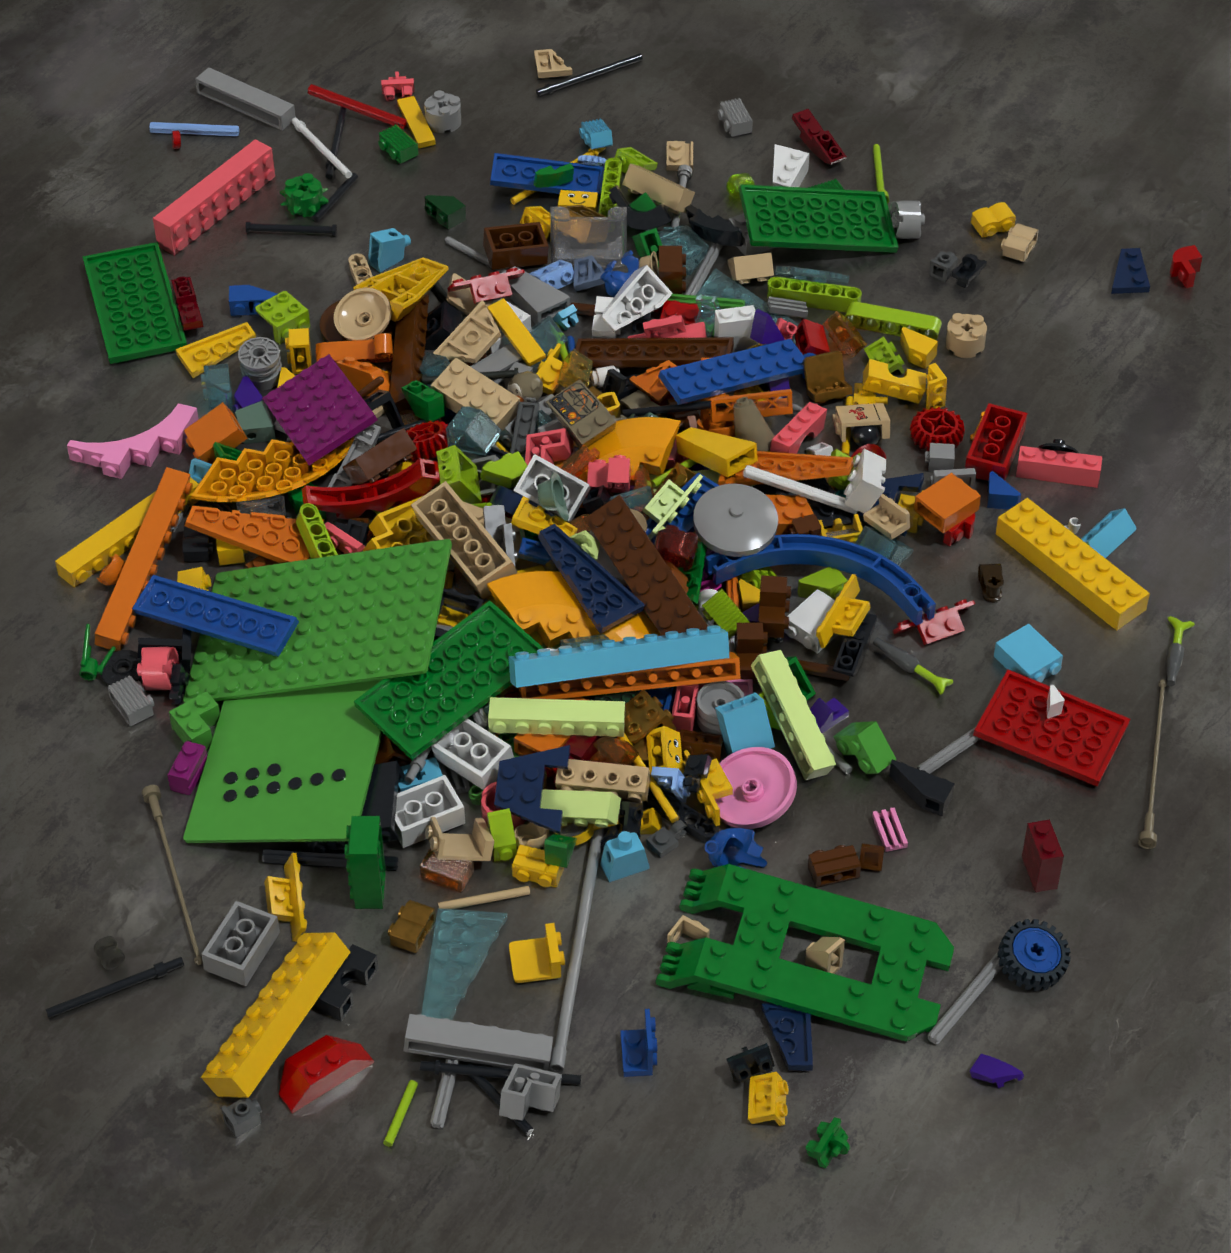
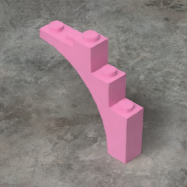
M178 403L174 410L159 424L130 438L103 443H86L70 440L67 444L69 459L101 467L103 475L122 479L132 462L151 467L161 450L180 455L187 443L185 439L188 438L184 430L199 419L197 408Z

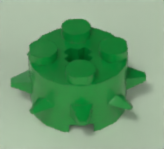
M309 173L288 179L285 182V189L280 191V194L286 200L280 205H286L292 215L314 216L322 205L329 202L323 196V193L328 188H322L321 182Z

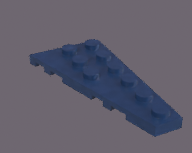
M553 524L540 531L538 535L540 542L600 634L643 611L645 604L559 527Z

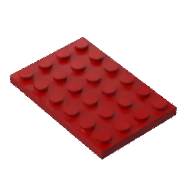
M1007 669L977 724L973 736L1098 787L1131 719L1061 690L1058 691L1065 699L1062 713L1052 718H1047V697L1050 686Z

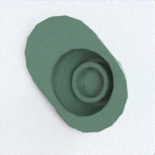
M554 472L551 479L538 485V501L545 510L558 511L561 518L567 522L569 515L564 498L562 480Z

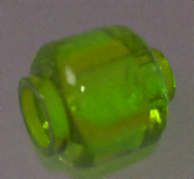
M748 173L732 175L729 177L726 185L728 193L734 198H740V185H755L753 178Z

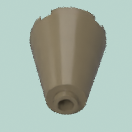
M747 397L739 398L733 406L735 438L757 443V451L767 452L771 448L772 439L775 437L754 401Z

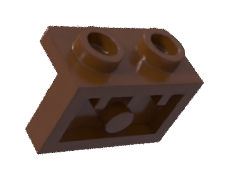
M680 730L682 760H684L683 751L688 750L690 755L708 754L712 760L717 758L720 763L724 744L722 735Z

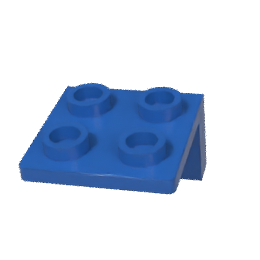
M645 1009L644 1029L620 1030L624 1077L653 1075V1066H657L655 1017H650V1009Z

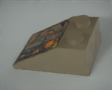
M580 379L546 401L549 408L582 451L615 429L616 421Z

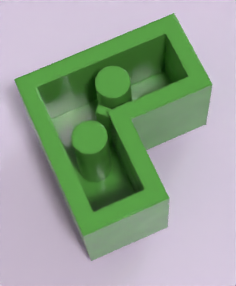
M206 691L170 710L169 716L172 729L183 742L189 741L201 744L207 750L212 742L210 727L217 724L220 712L218 704Z
M877 721L853 722L833 736L838 750L843 755H856L859 767L865 774H878L891 764L892 759L897 760Z

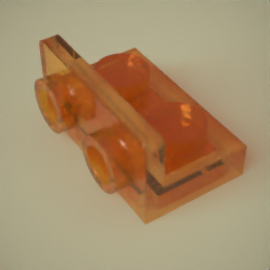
M583 445L558 467L578 478L588 470L589 462L599 460L600 452L595 447L589 450L586 445Z

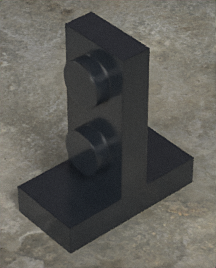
M609 369L601 392H615L620 403L622 398L640 390L629 381L632 376L635 375L636 377L639 375L632 374L625 377L615 369Z
M183 628L182 639L138 638V658H142L141 650L143 647H174L178 652L179 660H181L185 672L190 674L191 630Z

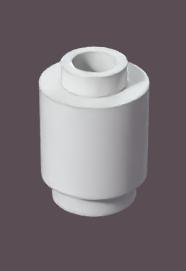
M614 365L595 368V371L590 372L593 387L598 386V388H602L607 371L615 369L620 373L619 369H616Z

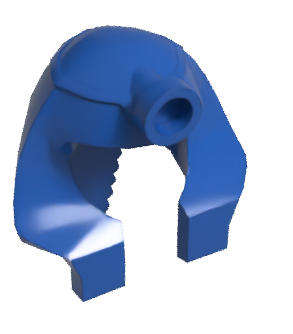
M631 250L626 252L621 259V263L628 268L627 273L613 271L617 262L614 260L604 269L605 272L600 276L605 283L606 293L613 298L626 280L640 267L639 259L632 256L633 252Z
M730 828L720 830L705 844V851L708 853V857L714 867L726 864L741 867L738 865L739 863L765 867L767 861L761 857L764 847L754 841L755 832L750 829Z

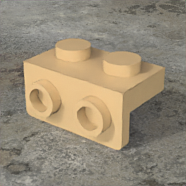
M884 494L879 497V504L863 514L865 522L891 540L910 528V514L908 510L902 508L893 499L888 498Z

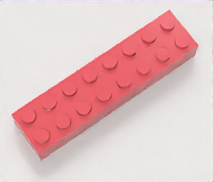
M256 139L153 217L156 241L159 247L175 256L275 177L272 148Z

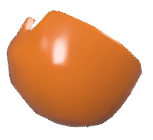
M117 554L111 557V563L102 570L99 578H97L105 586L115 585L124 567V560Z

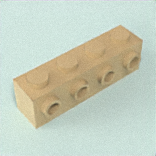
M634 164L629 165L622 185L628 187V191L638 195V193L644 194L646 192L651 199L655 200L656 205L659 206L663 203L664 207H669L668 211L679 214V212L686 213L685 208L691 204L695 194L694 191Z
M569 759L568 769H557L555 785L557 790L612 792L621 799L639 803L647 801L651 775L649 767Z

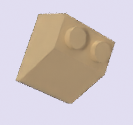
M771 253L739 256L727 260L733 281H739V284L750 283V279L756 278L758 282L768 281L769 277L774 276Z

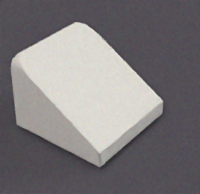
M821 442L805 450L810 455L831 456L833 447Z
M1050 685L1047 697V718L1060 715L1065 701L1054 685Z

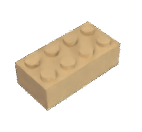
M455 358L431 384L432 389L443 394L444 406L464 419H469L475 426L495 439L517 416L520 402L519 397L458 358Z

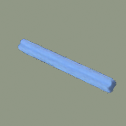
M150 122L149 125L151 133L172 134V131L179 130L180 134L237 137L240 132L239 126L166 122Z

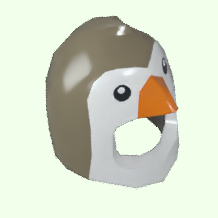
M525 371L517 373L511 378L507 390L519 397L520 402L535 403L542 396L543 382L538 374Z

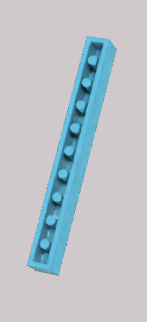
M718 625L708 626L706 630L690 628L684 633L668 631L662 636L647 634L641 639L625 637L623 641L619 642L604 640L601 644L597 645L582 643L580 647L572 648V646H560L559 650L550 651V649H539L537 653L531 654L525 651L517 652L515 656H509L510 683L518 688L729 658L728 632Z

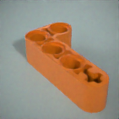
M387 333L376 334L374 339L322 342L315 345L316 362L330 354L335 362L344 357H353L356 361H369L370 363L393 360L392 335Z

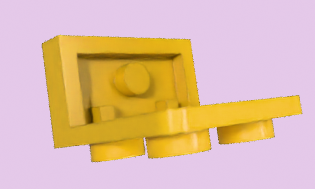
M554 923L545 924L544 938L512 941L509 943L514 982L524 983L561 978V966L565 965L564 952L559 951L558 946H562L561 933L556 932Z

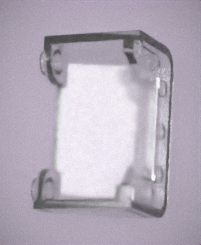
M561 206L550 207L551 263L564 260L572 263V267H574V260L592 255L602 267H607L614 260L617 261L614 267L623 266L624 264L621 263V259L627 252V207L611 208L608 211V217H569L568 209Z

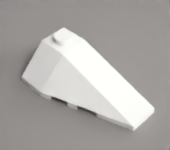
M645 265L635 270L626 280L600 318L614 332L661 307L673 293L648 265Z

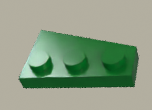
M686 539L675 567L688 578L686 585L688 587L687 595L693 604L698 605L707 546L703 542Z

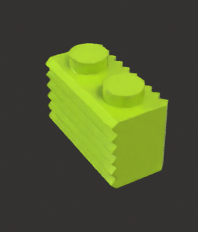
M723 589L719 590L702 605L704 608L702 613L709 621L713 619L720 628L726 630L729 639L736 634L737 623L750 622Z

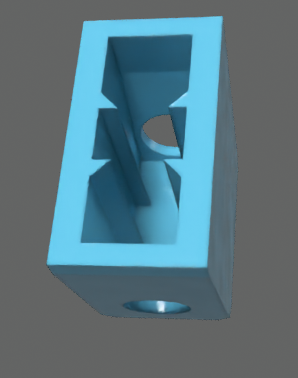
M394 228L370 233L368 264L380 273L400 262L404 258L405 247L411 245L410 237L407 234L402 235Z
M623 831L619 833L618 838L605 843L600 865L609 882L650 869L645 849L637 833Z

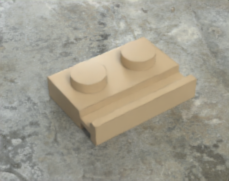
M667 141L666 171H678V167L681 165H688L693 170V141H691V144L685 143V141Z

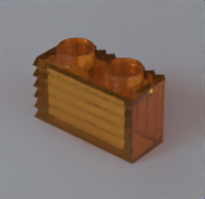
M431 848L426 853V856H424L422 863H420V876L422 879L429 880L435 884L438 883L443 887L446 886L460 893L463 892L474 872L473 861L437 860Z

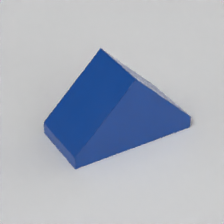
M991 471L988 480L987 508L1009 510L1020 503L1021 493L995 472Z

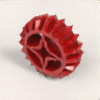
M931 406L929 410L923 408L921 412H917L916 416H913L910 425V436L914 440V444L919 445L920 449L926 448L927 451H929L930 443L955 444V448H958L965 433L964 423L960 415H955L954 410L948 411V408L940 409V406L935 409Z
M429 421L410 427L406 432L417 449L412 452L413 457L408 460L416 462L419 458L427 460L436 458V451L452 446L454 442L453 435L448 424L439 421Z

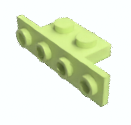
M701 474L685 492L668 479L646 505L643 512L658 523L648 536L650 540L654 536L658 538L666 529L663 525L667 521L671 523L678 514L676 512L677 508L683 509L690 500L688 495L691 492L695 494L702 486L700 481L703 476Z

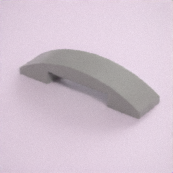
M372 424L354 436L355 439L337 474H334L328 487L354 486L342 467L376 445L382 429L380 426Z

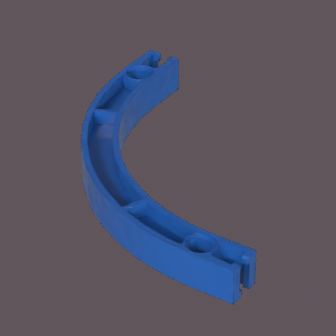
M775 535L772 542L765 549L753 555L732 557L716 552L705 557V572L708 576L712 575L713 572V582L715 585L746 572L769 566L806 564L831 567L849 574H856L857 577L882 590L898 604L916 626L923 623V612L927 615L928 620L934 618L936 603L910 574L886 557L852 542L818 535Z

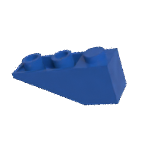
M251 285L229 286L231 316L257 315L255 307L277 295V293Z

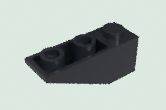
M891 760L889 776L922 809L943 816L953 798L955 783L929 774L924 770L908 766L903 762Z

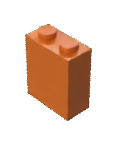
M223 402L184 430L188 437L185 439L187 444L195 450L193 452L195 458L213 464L215 461L213 448L215 442L235 448L248 439L233 412Z
M951 472L915 496L914 511L940 532L945 533L979 510L981 495Z

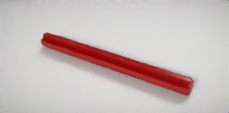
M313 84L308 87L307 93L311 96L392 126L396 124L401 129H404L407 125L405 118Z

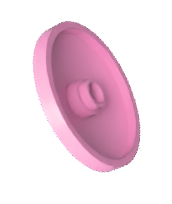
M750 747L730 754L719 763L733 787V795L715 799L720 808V820L723 823L734 828L755 829L774 822L791 806L797 790L796 775L790 762L779 752L765 747Z

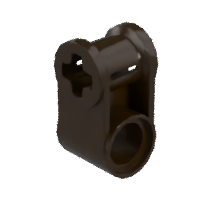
M979 564L978 579L981 584L983 598L991 603L1000 601L1002 598L1001 588L1004 585L1001 564Z

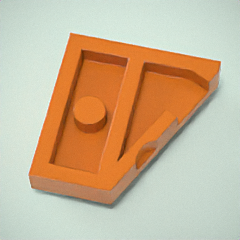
M668 360L661 363L658 367L647 369L645 373L639 376H632L629 381L660 404L669 394V391L658 377L660 370L677 366Z

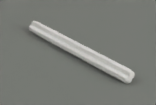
M746 465L744 468L743 476L853 514L858 512L844 504V497L750 465Z

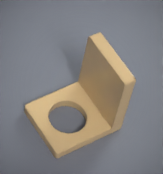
M682 915L668 933L667 943H676L683 933L695 940L705 937L709 938L710 930L699 921L691 920Z

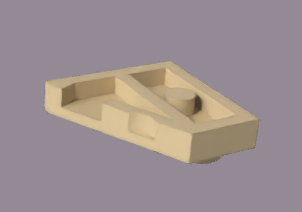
M552 49L534 50L538 78L572 76V68L565 66L564 60L557 56Z

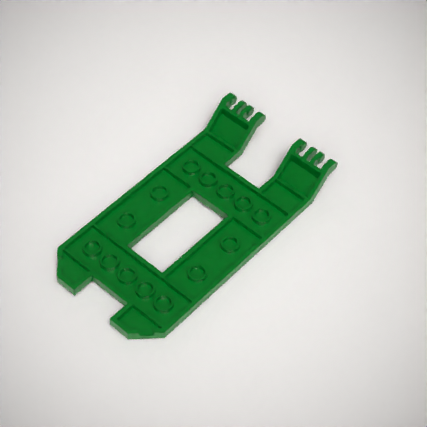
M731 864L704 871L699 869L690 870L689 878L692 881L686 883V889L683 892V896L686 899L681 900L679 905L681 911L695 914L723 907L743 913L733 945L706 937L682 944L668 942L665 951L670 955H664L659 968L662 973L658 974L655 980L658 986L671 989L700 982L905 1042L914 1039L916 1035L924 1031L926 1033L931 1031L936 1025L941 1004L918 998L925 966L949 971L954 952V946L936 922ZM788 926L825 937H841L846 943L878 951L879 956L872 983H864L780 959Z

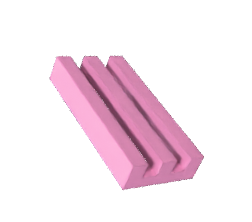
M890 808V811H886V809L881 810V813L877 811L872 812V818L882 844L885 846V852L907 848L908 842L895 808ZM889 817H891V819H892V822H893V825H894L895 830H896V832H897V835H898V838H899V840H900V843H898V840H897V838H896V835H895V832H894L893 827H892V825H891V822H890ZM880 819H884L893 845L889 844Z

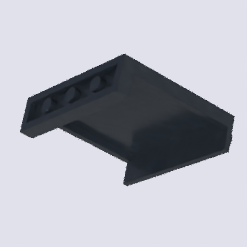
M397 761L374 764L361 815L380 816L383 843L399 840V836L394 829L398 782L404 781L405 774ZM348 841L306 842L311 852L343 850Z

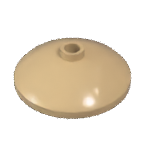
M373 288L353 290L346 294L336 306L334 312L336 329L344 338L350 341L373 339L374 335L381 334L389 324L392 312L390 302L382 292Z

